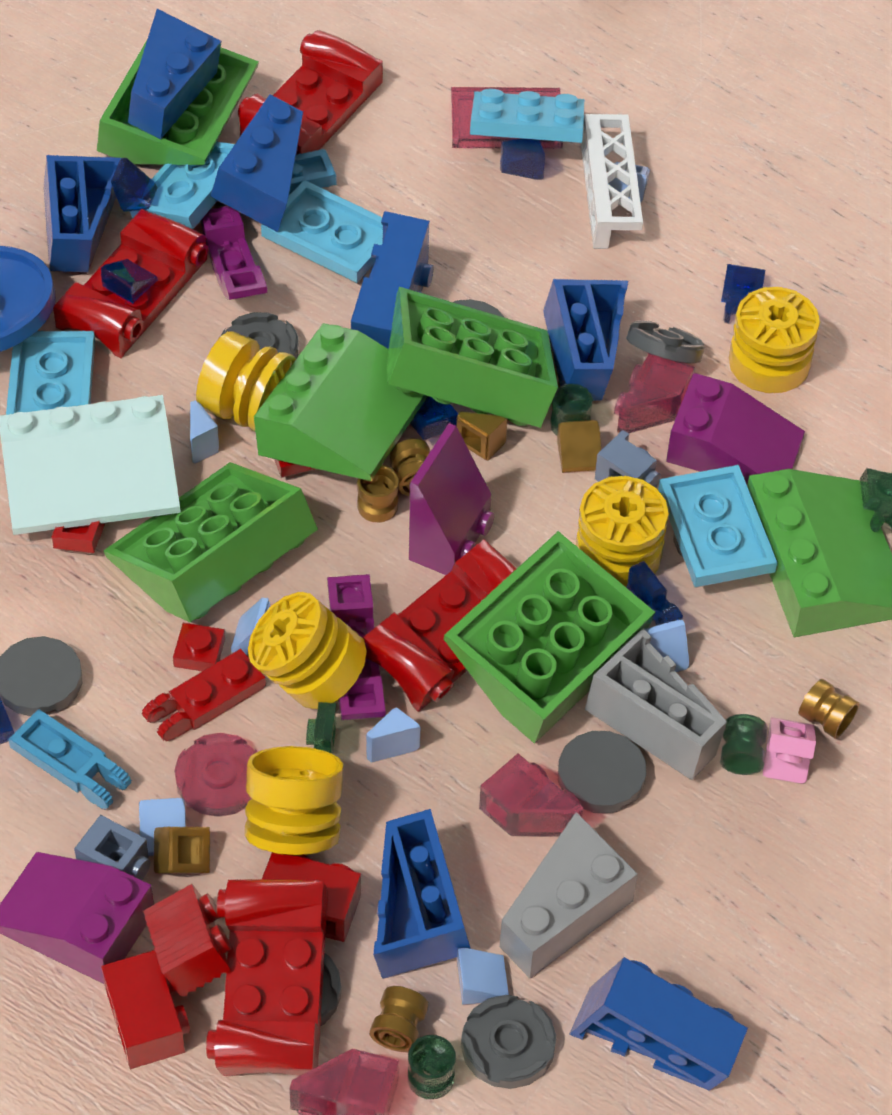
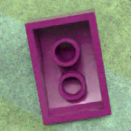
M693 373L670 432L666 462L699 472L739 465L746 485H748L750 475L793 469L805 431L734 384Z
M448 423L410 482L409 560L444 575L451 572L454 563L476 546V541L480 535L486 536L495 517V514L491 512L492 494L457 426Z
M36 852L0 903V934L104 984L101 966L125 959L147 925L142 911L154 905L152 885L113 866Z

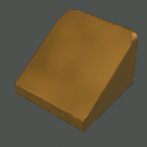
M460 412L457 415V428L466 446L481 458L488 461L505 444L507 433V419L505 417Z
M597 420L559 423L557 445L562 473L596 470L597 454L601 451L600 427Z
M156 827L154 830V872L210 873V827Z

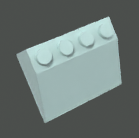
M163 395L142 396L134 399L98 402L72 407H57L55 409L32 412H17L0 416V435L13 535L54 530L56 527L63 526L64 528L85 526L97 521L108 523L181 513Z

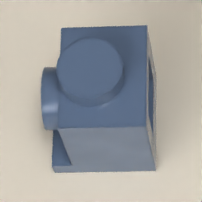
M624 430L597 454L595 480L598 482L608 477L629 476L642 479L656 488L661 479V474L655 471L657 460L651 457L645 449L630 443L629 433Z
M101 814L74 848L75 856L78 860L113 866L140 880L144 879L150 867L146 838Z

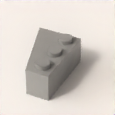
M643 628L593 675L585 710L690 780H693L716 756L727 721L694 684L687 685L675 672L676 664L669 656L662 657L650 644L651 636Z
M576 812L503 917L499 947L529 979L633 902L638 874Z

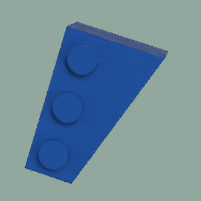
M624 957L589 988L569 1035L583 1040L587 1032L612 1042L611 1052L624 1057L628 1049L655 1059L654 1069L710 1091L729 1077L748 1028L735 1021L729 1012L720 1008H712L698 1000L689 989L678 984H671L653 974L652 970L644 963Z

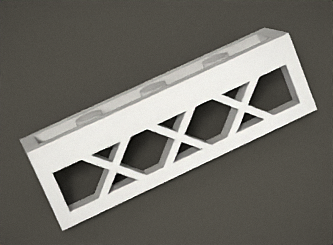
M584 114L581 151L593 249H608L611 230H642L643 226L629 115ZM601 128H621V133L612 138L601 131ZM614 151L623 157L624 160L616 165L605 158V156ZM618 178L628 187L619 192L608 185V183ZM618 205H621L632 213V217H612L611 211Z

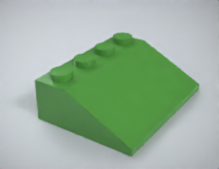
M145 42L99 120L97 151L114 158H123L124 162L130 164L205 165L258 68L259 61L221 47L217 73L160 140L128 123L131 91L146 46Z
M398 288L386 364L389 385L404 393L417 392L431 396L442 404L455 403L466 406L478 414L502 416L516 425L527 426L529 424L541 428L558 389L547 330L406 288Z
M323 323L286 372L285 377L280 380L254 415L258 455L372 481L428 396L417 392L404 393L388 384L386 364L389 349L358 330Z
M229 462L179 497L181 513L149 518L106 548L104 554L107 559L166 612L192 622L205 616L212 606L226 596L238 592L242 585L256 574L268 570L274 561L289 550L301 546L305 539L317 531L318 528L301 488Z
M793 469L750 475L747 487L777 560L776 571L769 574L793 637L892 620V553L862 481Z
M557 531L444 635V640L500 714L535 744L590 691L593 675L643 628H649L655 611Z

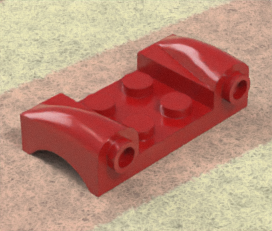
M317 30L313 34L309 33L304 37L300 46L302 66L273 94L274 97L303 111L296 155L320 150L383 83L382 60L340 37L321 30ZM259 93L253 94L251 97H245L239 105L240 136L266 100Z
M143 209L120 232L121 244L84 285L75 282L53 308L57 329L62 331L66 329L94 331L95 338L101 341L119 358L126 354L206 262L208 255L205 235L179 222Z
M483 539L454 563L451 572L398 615L393 612L363 637L367 651L366 659L377 663L391 674L404 690L412 707L417 712L432 700L438 702L452 689L454 682L467 672V669L445 642L444 635L517 568Z
M236 879L228 880L226 889H219L217 895L218 918H225L232 949L228 951L227 957L230 970L229 973H226L223 1020H218L216 1030L208 1031L206 1052L208 1059H215V1066L222 1076L247 1073H280L307 1078L318 1077L328 890L324 881Z

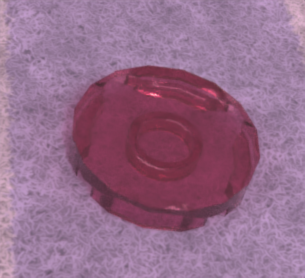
M226 733L203 735L194 740V745L190 746L187 750L184 749L178 756L174 769L178 794L185 800V804L200 814L220 817L240 812L246 808L248 801L252 799L246 792L247 762L249 757L258 751L256 749L254 751L251 746L247 745V741L238 735Z

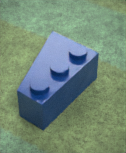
M157 8L131 91L128 123L161 140L217 73L222 41Z
M269 94L219 166L211 197L278 232L288 202L303 111Z
M46 156L43 189L49 271H89L119 192L123 158Z
M384 211L381 220L383 225L382 245L374 244L371 257L376 258L369 278L364 277L351 319V329L364 333L389 349L398 288L402 287L422 293L423 287L429 288L431 284L434 265L428 264L430 221Z
M553 279L543 313L563 400L602 401L614 369L620 334V322L623 316L624 299L629 281Z
M431 809L387 821L381 870L383 878L381 900L378 901L377 912L379 917L377 941L374 942L373 953L382 979L456 958L459 948L471 949Z

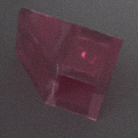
M649 353L643 365L636 364L629 381L630 389L628 393L622 391L617 399L614 408V414L619 416L617 432L620 433L624 430L627 433H633L675 421L695 367Z
M519 753L480 785L479 809L510 836L559 837L576 812L583 817L584 808L577 797L568 790H561L549 780L542 767L534 762L529 763Z
M352 1048L293 1079L289 1088L290 1109L297 1111L299 1115H389L399 1082V1060Z

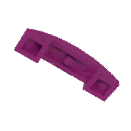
M229 206L210 209L200 222L203 234L206 237V245L208 246L213 270L225 298L232 300L268 293L260 266L255 265L246 242L244 225L239 211Z
M370 574L327 577L329 610L363 638L375 628ZM365 658L364 667L357 681L344 696L338 699L341 720L386 716L382 676H380L377 663Z

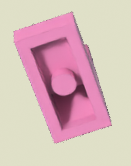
M771 717L763 776L801 784L806 782L810 759H813L816 745L813 724Z

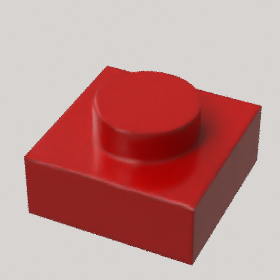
M97 521L85 526L56 527L51 536L53 548L94 553L105 523Z
M183 622L173 654L174 667L204 671L219 662L225 643V629Z

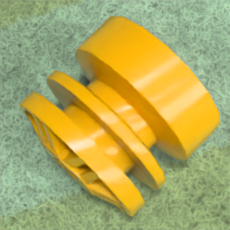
M763 287L750 292L740 301L735 316L734 335L731 340L728 357L730 369L738 381L752 390L764 393H784L797 388L807 379L820 324L818 311L812 302L797 291L783 287Z
M227 331L213 345L203 364L198 378L196 401L201 404L206 412L222 419H230L234 416L237 425L250 427L255 432L254 415L280 380L285 377L286 372L296 358L286 352L278 353L277 349L271 346L260 350V345L256 340L234 331Z
M616 476L594 483L584 493L579 509V529L576 537V546L626 588H633L649 581L659 570L663 555L664 537L669 516L666 500L657 488L638 478Z
M296 592L284 596L270 606L258 620L250 636L248 646L250 662L275 684H279L287 694L303 707L319 709L331 705L348 692L357 681L364 667L367 652L362 637L340 618L336 617L333 612L311 593Z
M297 746L273 747L251 755L247 762L246 792L252 799L248 801L245 808L247 821L245 823L244 835L248 842L261 850L290 855L314 854L329 850L338 844L341 828L338 822L341 817V807L336 801L341 798L344 767L340 758L327 751Z

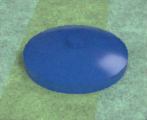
M0 246V352L23 342L38 331L52 313L56 300L54 283L46 264L32 253L9 246Z

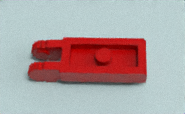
M239 649L173 688L169 693L158 695L144 706L141 714L147 722L155 723L160 718H164L178 710V712L163 721L159 728H157L160 738L167 742L177 736L179 737L192 728L196 730L264 689L266 677L250 662L249 657L242 649Z

